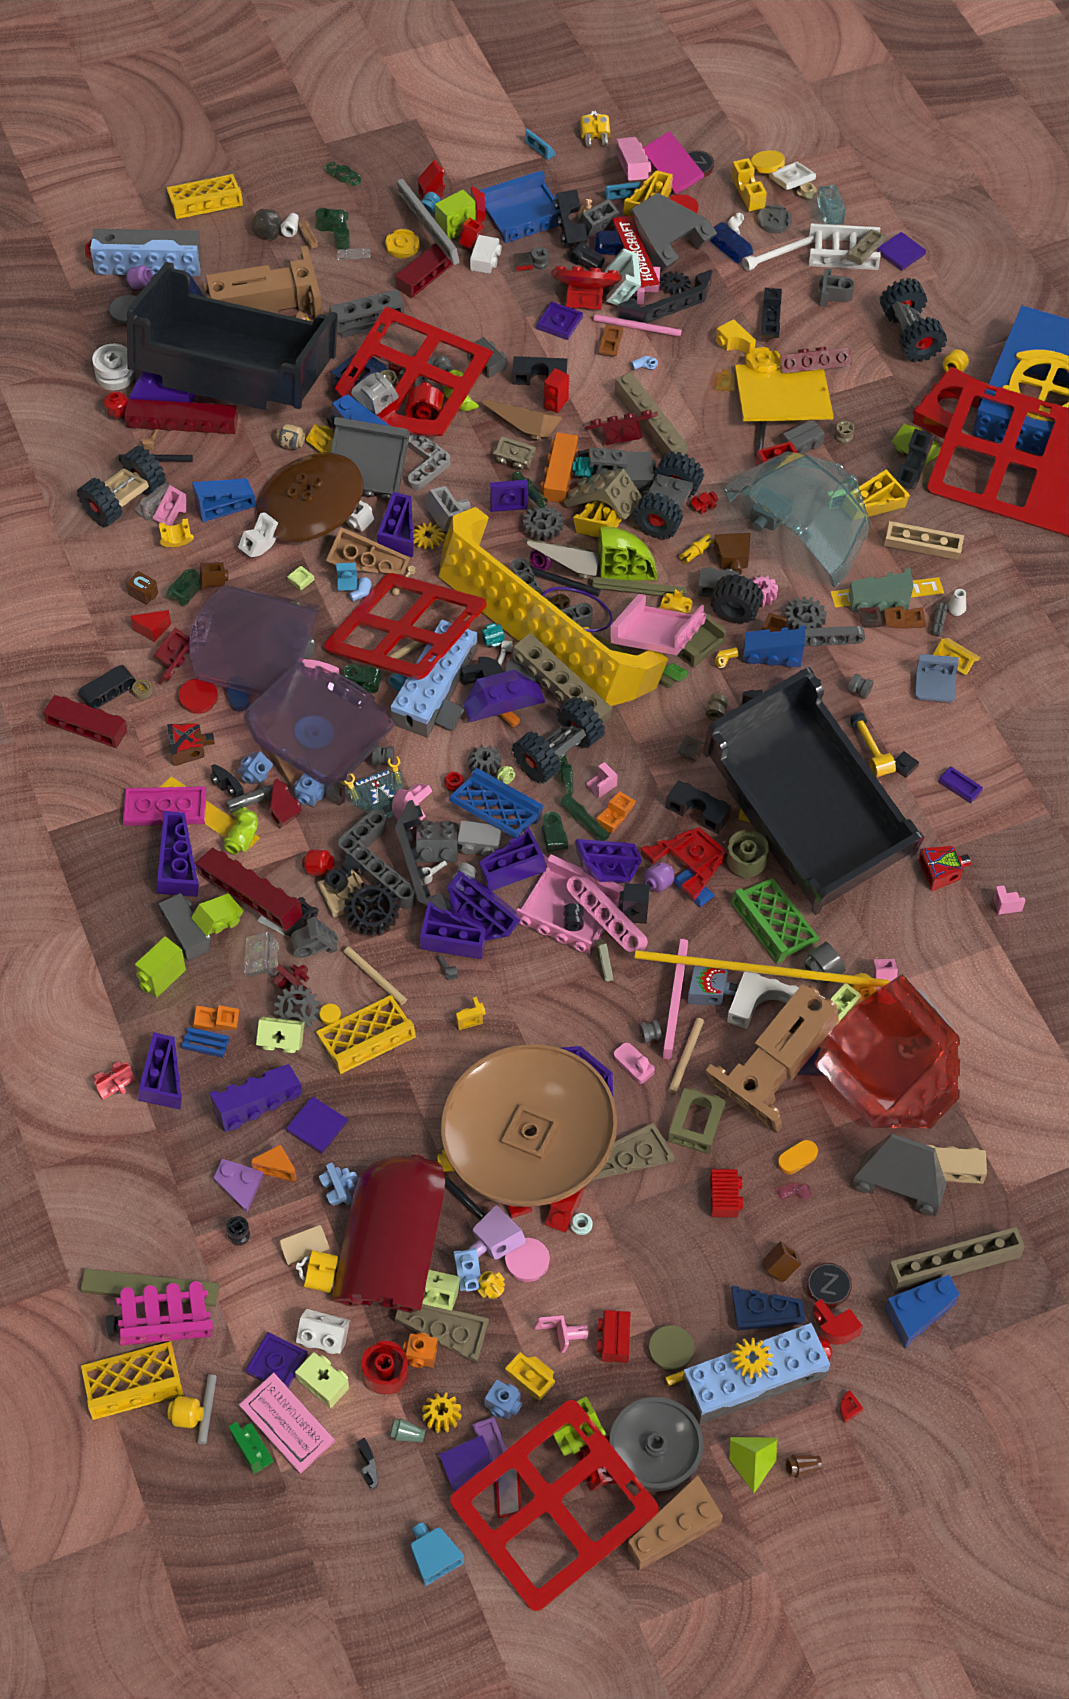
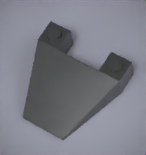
M659 193L654 194L631 209L653 267H660V274L672 267L679 259V256L670 245L687 235L698 250L709 243L717 234L706 218Z
M890 1134L862 1154L852 1187L860 1192L873 1194L875 1186L878 1185L917 1199L915 1209L919 1210L922 1214L936 1216L947 1184L935 1148Z

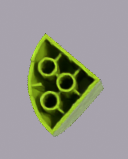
M610 526L599 527L598 553H600V578L626 581L657 580V568L654 557L642 540L620 528Z

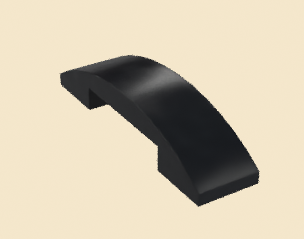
M764 288L761 337L779 338L782 289Z

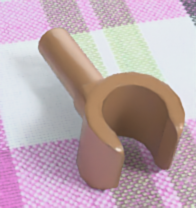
M157 429L153 432L150 439L143 438L144 449H154V440L159 433Z

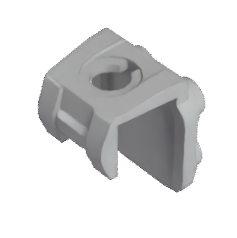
M379 372L367 376L351 392L357 402L375 415L399 398L392 384Z

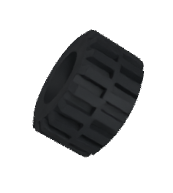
M729 574L719 579L711 598V607H713L715 613H718L719 617L724 618L726 621L739 624L749 623L755 619L763 599V591L753 580L747 579L745 576L736 574L732 576Z

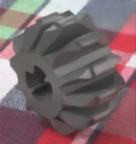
M481 744L480 749L474 747L473 752L469 754L468 767L471 769V772L478 768L489 775L496 776L497 770L501 768L502 757L498 754L497 748L492 749L490 745L484 748Z

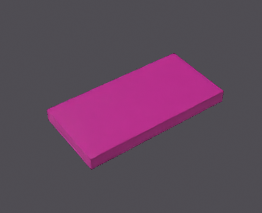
M670 131L642 148L645 150V155H647L649 162L657 171L673 174L672 191L675 195L705 177L701 169Z
M206 786L125 788L124 826L163 825L164 811L184 812L187 824H205Z

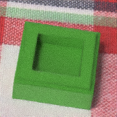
M675 663L665 666L663 671L664 674L678 682L686 679L689 674L687 670Z

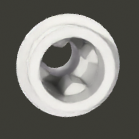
M289 214L281 224V232L284 236L292 237L297 233L299 219L297 214Z
M963 589L955 590L948 603V610L954 616H959L966 611V592Z

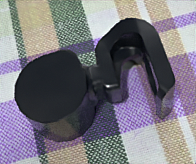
M350 854L345 856V860L341 865L342 869H332L324 879V883L335 893H340L347 887L349 883L348 877L352 876V869L360 876L364 874L363 865Z

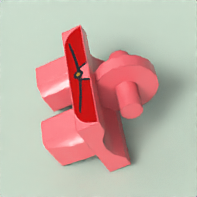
M118 1061L112 1065L111 1072L106 1075L100 1072L93 1077L95 1080L94 1084L102 1100L117 1091L121 1095L125 1094L126 1090L124 1087L136 1080L128 1062L123 1064Z

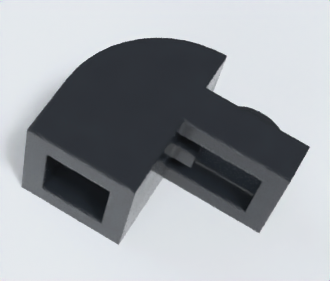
M478 657V664L461 667V679L463 685L475 683L477 679L502 673L503 670L496 660L489 657Z

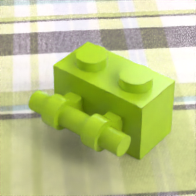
M587 1396L578 1400L577 1402L603 1435H606ZM586 1422L580 1426V1429L587 1438L594 1433ZM570 1424L564 1425L553 1434L564 1456L572 1452L575 1454L580 1451L581 1447L586 1445Z

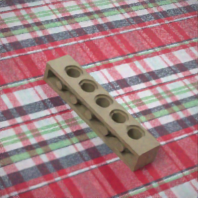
M531 633L513 646L512 657L517 664H521L530 676L535 677L544 689H548L557 701L565 704L572 697H575L572 695H576L578 698L581 697L583 701L586 700L589 706L592 705L594 707L593 710L595 713L598 712L599 719L603 721L602 725L611 718L612 707Z

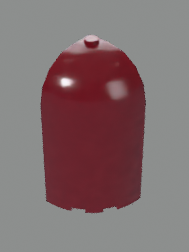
M416 1154L411 1156H392L373 1162L361 1173L353 1194L331 1301L350 1307L371 1306L372 1302H381L384 1308L396 1309L407 1313L421 1311L444 1197L445 1176L444 1169L439 1162L424 1159L423 1156Z

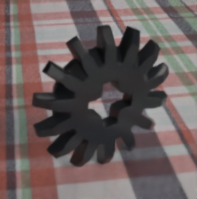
M669 271V274L664 273V277L660 278V285H663L661 289H667L666 293L672 292V295H675V293H681V291H686V288H690L689 284L691 281L688 280L689 276H684L683 272L678 275V271L675 274ZM673 280L678 282L677 285H674Z

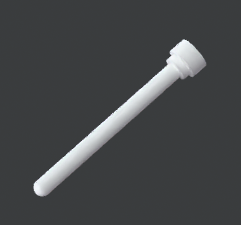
M809 236L757 257H744L742 259L743 267L746 271L753 270L758 263L815 242V236Z

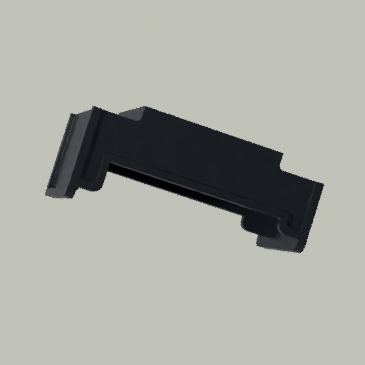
M165 262L128 307L127 369L133 371L137 369L161 375L163 387L261 410H267L272 402L294 406L295 409L300 410L302 401L329 361L336 357L338 314L331 311L328 315L318 314L312 322L191 294L190 275L186 271L175 269L173 263Z
M807 667L711 723L708 727L703 754L706 758L710 756L726 779V788L755 830L767 839L769 850L793 885H799L812 904V912L814 915H817L821 912L823 906L904 857L916 855L925 837L909 818L906 819L827 709L822 701L824 689L814 675L813 670Z

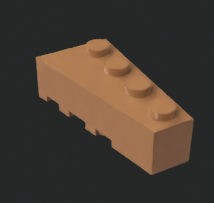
M698 1475L628 1541L627 1550L639 1570L721 1525L723 1515Z

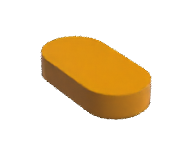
M804 1140L788 1149L779 1157V1169L785 1174H794L809 1165L817 1158V1145L812 1141Z

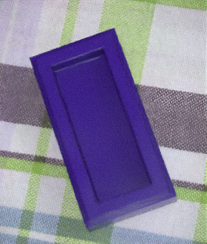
M951 766L938 780V783L970 804L983 790L982 786Z

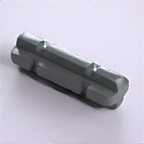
M940 602L937 605L931 631L933 636L939 637L942 634L948 607L946 603Z

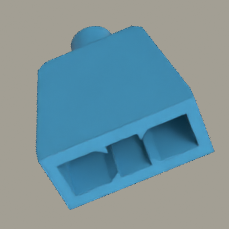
M422 1522L412 1529L417 1540L410 1544L411 1552L424 1586L429 1585L464 1564V1555L440 1527L429 1532L425 1523Z

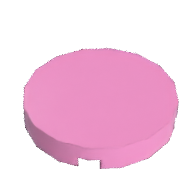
M525 1238V1244L506 1254V1269L518 1281L533 1282L540 1279L548 1271L550 1264L549 1251L537 1239Z

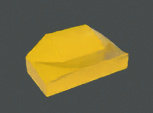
M519 1352L505 1368V1372L515 1384L531 1397L541 1400L555 1384L553 1379L554 1371L536 1356L526 1357Z

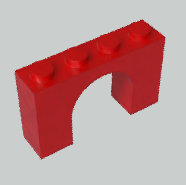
M951 367L948 372L942 374L940 381L933 385L931 392L924 396L922 403L916 405L912 413L914 415L913 423L945 439L953 414L944 410L939 405V402L948 398L959 400L965 382L969 379H978ZM975 397L971 406L978 409L983 398Z

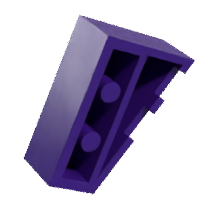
M145 371L141 372L130 395V399L193 403L196 394L163 387L161 375Z
M428 902L420 935L421 949L482 959L486 944V929L464 918L460 919L452 915V912L439 909L434 906V903Z

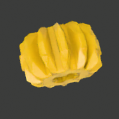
M445 1392L443 1398H440L438 1393L435 1394V1400L428 1397V1405H424L422 1411L425 1413L423 1421L428 1422L427 1427L429 1429L435 1426L437 1433L440 1432L441 1428H444V1431L448 1433L449 1425L454 1428L457 1427L456 1420L461 1419V1414L459 1413L461 1405L455 1404V1396L448 1399V1393ZM440 1410H445V1412H443V1415H438V1413H440Z

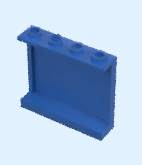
M542 170L480 190L485 194V212L505 243L558 226V212L553 207L555 197L545 184V174Z

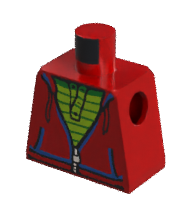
M953 846L921 848L918 858L931 891L959 881L963 868L971 865L969 855L958 856Z

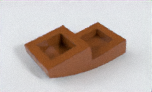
M605 326L599 354L617 356L623 327Z
M903 606L884 609L887 627L905 629L926 627L923 607L904 610Z

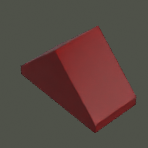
M169 610L130 616L133 631L153 642H156L171 625Z

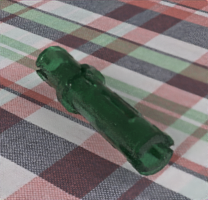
M520 471L512 474V481H528V497L539 508H544L547 505L548 499L532 485V481L529 478H525Z
M569 793L562 797L560 803L571 812V816L574 819H578L599 841H606L609 838L610 833L585 810L586 807L583 804H579Z

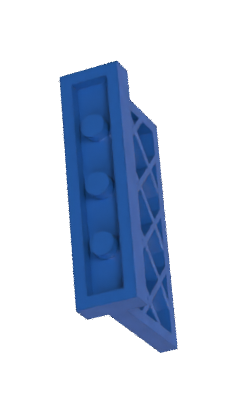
M478 768L472 772L471 778L449 797L450 802L514 838L519 837L532 823L537 824L540 821L544 807L543 804ZM467 796L468 800H461L458 797ZM472 796H481L482 800H473ZM475 806H484L485 809H477ZM489 806H498V809H489ZM491 815H501L502 819H495ZM505 815H515L516 819H506ZM509 825H518V829L515 830L509 827Z

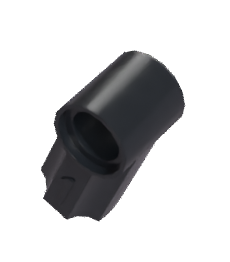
M579 242L568 253L569 260L575 265L582 263L590 268L602 269L605 263V258L590 251L589 246L584 242Z

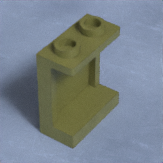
M705 613V623L699 627L698 632H695L692 639L686 643L685 648L678 653V656L693 668L724 644L727 631L725 628L711 619L707 613Z

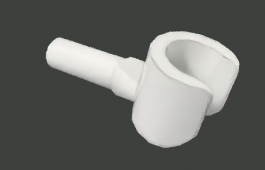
M502 641L501 654L497 661L500 665L506 652H512L513 641Z
M445 860L434 868H423L424 874L428 875L424 878L425 884L430 883L433 879V874L447 865Z

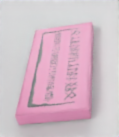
M275 1373L269 1376L239 1404L300 1474L335 1442V1439Z

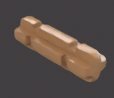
M306 221L299 222V230L302 232L311 249L317 248L318 241Z

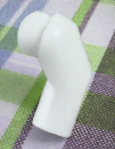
M736 213L728 221V227L733 237L740 234L738 227L744 220V216L741 213Z

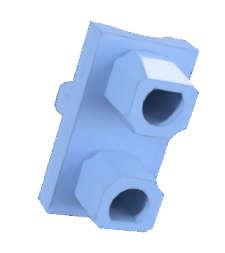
M332 1162L326 1165L328 1170L319 1176L325 1188L333 1184L335 1186V1189L326 1195L329 1203L333 1206L342 1202L347 1205L351 1204L352 1197L349 1190L355 1189L354 1182L358 1180L356 1172H349L348 1168L342 1169L341 1172L339 1167H335Z
M476 1247L465 1251H454L457 1276L460 1277V1291L479 1289L478 1278L481 1274Z

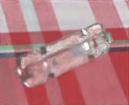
M361 248L347 249V251H344V249L337 250L338 260L371 257L370 248H363V250Z

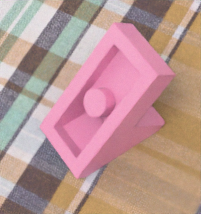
M169 485L153 519L172 526L179 511L186 513V494Z

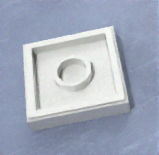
M797 161L784 166L782 169L779 168L776 172L769 173V178L784 189L789 190L815 180L816 174Z

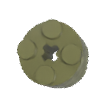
M746 830L736 832L730 838L727 849L726 863L729 869L742 879H750L759 875L767 864L769 852L767 839L757 831L746 832Z

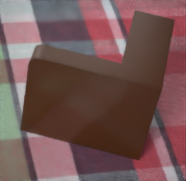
M769 613L762 630L770 629V632L781 631L782 628H786L787 618Z
M782 1241L763 1259L767 1272L782 1282H785L801 1265L798 1253Z

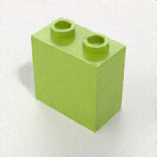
M166 936L135 964L140 988L145 993L150 992L156 998L186 971L182 949Z

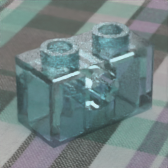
M836 184L819 187L817 204L825 223L828 225L844 224L846 207Z

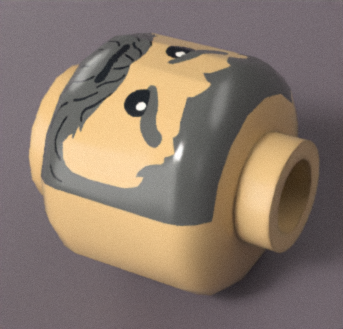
M285 424L282 429H278L277 439H279L281 447L297 450L304 444L305 433H303L301 427Z

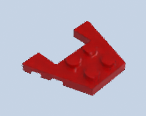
M700 827L675 835L674 839L668 841L661 840L654 846L648 847L646 845L641 848V854L652 864L670 853L694 874L693 877L681 885V890L693 901L696 900L727 856V851Z

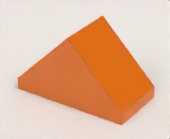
M281 1144L252 1160V1168L262 1171L264 1175L296 1182L295 1168Z

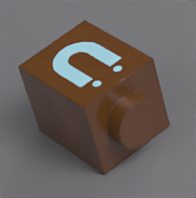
M139 571L126 583L128 595L145 605L154 600L158 594L156 580Z

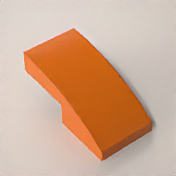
M619 791L609 801L608 807L596 818L595 824L613 833L627 817L636 801Z
M218 1005L217 1009L196 1006L192 1028L236 1030L239 1009Z

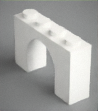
M744 971L728 1013L727 1023L747 1029L753 1012L760 1003L767 1000H778L787 1004L799 987L789 986L780 983L776 979H768L757 973Z

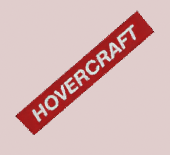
M631 215L612 218L625 249L638 254L641 287L660 285Z

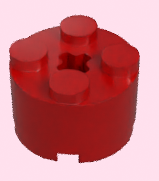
M426 382L413 387L407 396L406 416L417 419L436 420L443 409L444 394Z
M379 1341L365 1350L361 1360V1367L366 1387L378 1394L398 1393L408 1378V1361L402 1348L392 1341Z

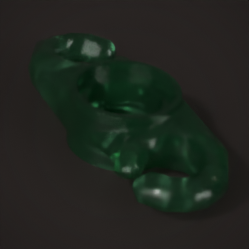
M329 162L325 166L327 173L335 177L339 182L351 183L352 186H357L362 181L360 175L346 165L340 166L339 164L336 165L335 162ZM342 172L348 173L347 175H340Z
M565 754L560 758L562 782L566 784L567 794L572 796L573 771L571 764H568Z

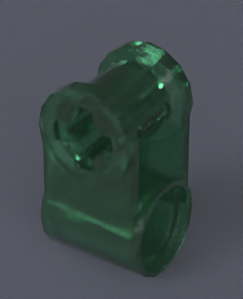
M319 208L315 212L316 229L319 231L343 233L347 230L346 221L349 218V214L342 209Z
M194 569L185 570L168 588L167 598L175 599L181 606H186L201 589L198 572Z
M348 665L344 669V686L349 690L376 693L379 690L382 672L374 667Z
M556 812L546 813L543 817L542 832L547 852L568 849V839L560 815Z

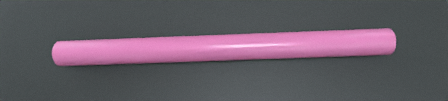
M598 314L594 316V321L678 337H681L682 330Z

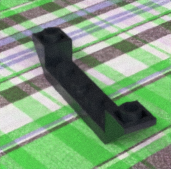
M709 270L696 275L695 287L641 308L634 298L618 304V318L649 323L703 303L712 284L713 272Z
M410 800L395 827L417 899L421 906L427 908L428 902H431L439 909L450 911L452 906L449 898L445 899L442 893L431 896L428 885L423 884L422 878L425 877L422 866H418L416 861L419 859L416 847L412 848L410 842L414 840L410 828L422 824L420 817L423 816L420 805L416 806L414 801Z

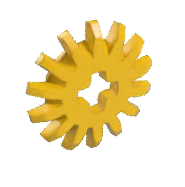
M430 522L427 527L425 523H422L423 528L417 525V529H413V533H415L413 534V538H415L414 544L418 542L417 547L419 548L422 545L425 550H427V547L434 549V545L440 546L438 541H444L441 537H445V533H442L441 528H438V524L432 527V522ZM429 532V534H432L431 538L424 536L425 533Z
M751 1338V1344H748L746 1339H743L742 1341L745 1346L738 1343L735 1345L739 1351L732 1350L731 1354L737 1355V1357L731 1359V1362H738L734 1369L742 1368L741 1375L743 1377L746 1372H749V1378L753 1379V1373H757L758 1378L762 1377L761 1370L766 1374L769 1372L765 1366H772L773 1363L767 1360V1358H773V1354L765 1353L770 1349L769 1346L761 1348L762 1340L758 1345H755V1338ZM750 1352H754L755 1356L759 1357V1360L750 1363V1360L746 1359L745 1356H749Z

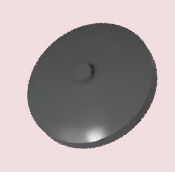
M662 1397L640 1399L623 1409L614 1421L609 1441L646 1490L650 1491L670 1490L685 1483L697 1470L704 1446L700 1425L693 1414L680 1403Z

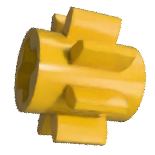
M486 1271L478 1278L479 1289L477 1291L483 1298L487 1296L491 1299L498 1298L504 1292L503 1286H505V1283L503 1281L505 1279L499 1272L494 1274L493 1271Z

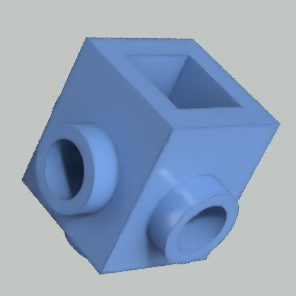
M261 751L249 753V755L241 760V766L237 772L246 783H262L268 777L267 773L273 764Z
M305 771L301 779L297 780L293 790L295 791L296 799L301 804H308L314 807L317 801H320L324 795V777Z
M497 1379L484 1398L485 1407L490 1409V1412L500 1419L503 1417L509 1420L512 1414L516 1415L522 1405L519 1390L512 1384L507 1383L505 1385Z

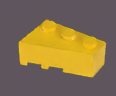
M656 170L640 189H636L630 198L624 200L623 216L631 215L633 218L631 209L656 193L668 198L672 190L673 174Z
M886 469L845 495L840 509L851 521L905 508L910 495Z
M595 500L591 504L588 503L580 515L576 514L573 517L576 533L593 537L599 536L600 526L617 528L621 522L616 511L609 504L599 500Z

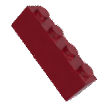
M434 243L431 248L423 252L405 269L397 273L395 276L396 289L412 299L454 264L451 263L438 244Z
M54 694L43 712L46 724L116 749L127 732L126 721L121 716L111 715L101 709L89 707L84 703H77L65 696L60 697Z

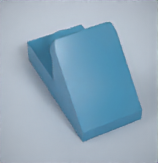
M336 563L338 590H357L356 563Z

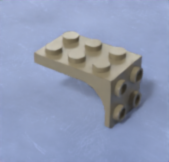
M623 468L616 471L609 470L601 475L598 473L590 478L583 477L577 482L578 485L569 491L568 497L563 502L567 507L594 500L603 501L616 511L621 520H624L635 509L642 496Z

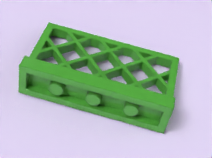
M773 878L744 891L742 888L735 890L730 903L776 964L784 961L786 956L819 941L820 938ZM771 886L775 891V895L763 892L764 888ZM748 895L759 896V901L750 900ZM762 897L773 900V905L762 904ZM776 901L784 903L787 909L775 907ZM759 910L770 911V917L763 916ZM773 914L784 915V921L773 919ZM788 917L795 918L799 922L798 925L788 923ZM771 924L783 927L782 933L774 931ZM785 928L797 931L796 937L784 934ZM799 933L808 934L810 939L799 938ZM783 939L795 942L794 946L787 948L783 943Z

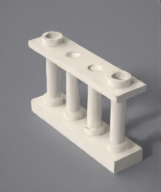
M811 224L809 236H815V249H810L809 266L878 270L880 252H874L862 265L846 260V254L849 251L839 250V240L850 241L851 250L857 244V241L859 242L871 229L880 232V227ZM822 240H832V250L822 249Z

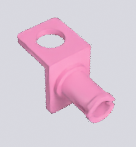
M564 1315L541 1317L537 1319L534 1325L535 1330L557 1329L561 1353H565L569 1345L568 1340L588 1338V1330H585L587 1329L586 1324L567 1326Z

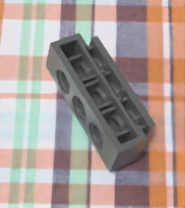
M397 289L329 306L331 312L338 314L337 334L340 333L342 338L370 331L385 306L404 313V303ZM380 324V326L378 327V329L384 328L385 326H382V325Z

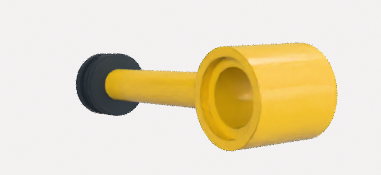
M857 712L850 717V722L854 728L859 729L874 757L869 760L871 771L876 777L895 772L896 765L893 756L890 753L884 755L880 753L865 725L867 718L864 713Z

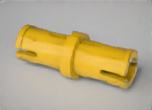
M705 534L699 541L693 542L690 548L679 555L680 560L687 556L682 562L688 564L696 556L702 555L703 551L714 543V539L706 541L711 535Z

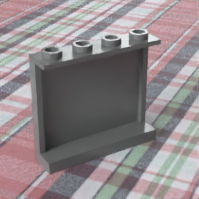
M335 417L334 425L336 428L331 453L343 455L357 465L363 478V495L374 497V494L381 495V498L390 500L393 492L399 493L410 432L404 428Z

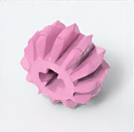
M761 574L758 578L753 576L751 580L757 583L763 591L761 605L763 607L765 603L771 605L776 600L778 585L775 584V579L769 580V576L762 577Z

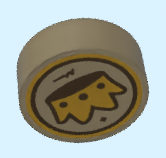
M137 680L132 686L133 694L136 698L146 699L153 693L152 684L148 680Z

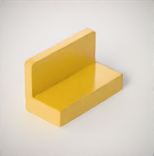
M314 424L306 441L321 453H331L334 432L326 426Z
M942 638L933 653L936 656L959 657L957 670L964 675H967L973 663L980 659L978 655L949 638Z

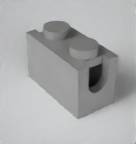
M461 821L458 836V852L479 854L487 857L497 849H500L502 830L491 824Z

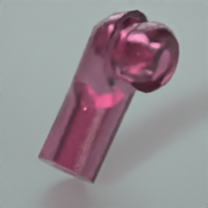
M792 1182L777 1190L782 1200L793 1194H800V1198L807 1199L812 1194L810 1186L805 1183Z

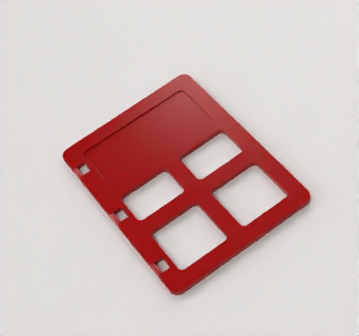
M967 380L929 479L928 491L933 495L1069 537V408L1001 387L988 385L978 380ZM986 389H989L996 393L995 396L984 394ZM975 397L1014 409L1001 444L962 433V428ZM1040 406L1051 408L1050 413L1040 411ZM1028 413L1055 421L1045 452L1041 457L1015 449L1017 439ZM956 447H962L996 459L983 494H977L943 482ZM1010 463L1027 467L1037 472L1024 507L997 499L1005 472Z

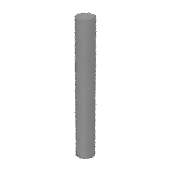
M212 1374L207 1376L203 1401L204 1416L202 1421H200L197 1443L203 1445L207 1443L217 1378L216 1375Z

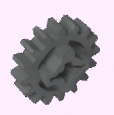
M540 504V508H537L534 505L533 511L528 509L527 514H524L523 528H525V533H530L531 538L537 536V540L543 538L544 541H547V537H550L553 540L554 534L559 536L560 531H563L564 517H562V512H557L556 507L551 509L549 504L547 507Z
M803 596L802 600L796 597L795 603L790 601L789 606H786V625H792L791 630L800 629V626L806 625V628H822V625H825L827 611H824L825 606H819L820 601L814 602L813 597L809 600H806L805 596Z
M291 985V991L285 988L283 990L285 995L279 994L277 996L281 1001L274 1004V1006L279 1007L275 1014L281 1015L279 1019L290 1020L289 1018L292 1016L299 1017L300 1020L305 1022L304 1025L307 1024V1026L311 1027L312 1022L310 1020H318L315 1013H320L321 1010L316 1008V1006L321 1002L314 1000L317 994L311 995L310 987L305 991L303 990V985H300L298 989ZM293 994H302L306 997L304 999L296 998V996ZM285 1000H287V1002L289 1003L288 1010L286 1012H284ZM293 1003H296L297 1005L300 1003L302 1004V1013H300L299 1011H293V1008L295 1007ZM311 1003L312 1011L309 1016V1014L306 1011L307 1005Z

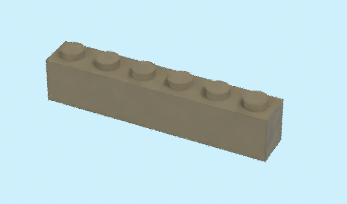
M629 372L617 377L615 380V394L630 413L634 412L635 415H640L641 411L650 409L652 412H658V416L654 418L639 420V425L663 456L673 451L675 454L677 452H681L682 455L687 454L688 444L633 373Z
M1017 1227L891 1261L887 1274L894 1292L924 1285L946 1275L952 1277L1020 1258L1025 1246Z

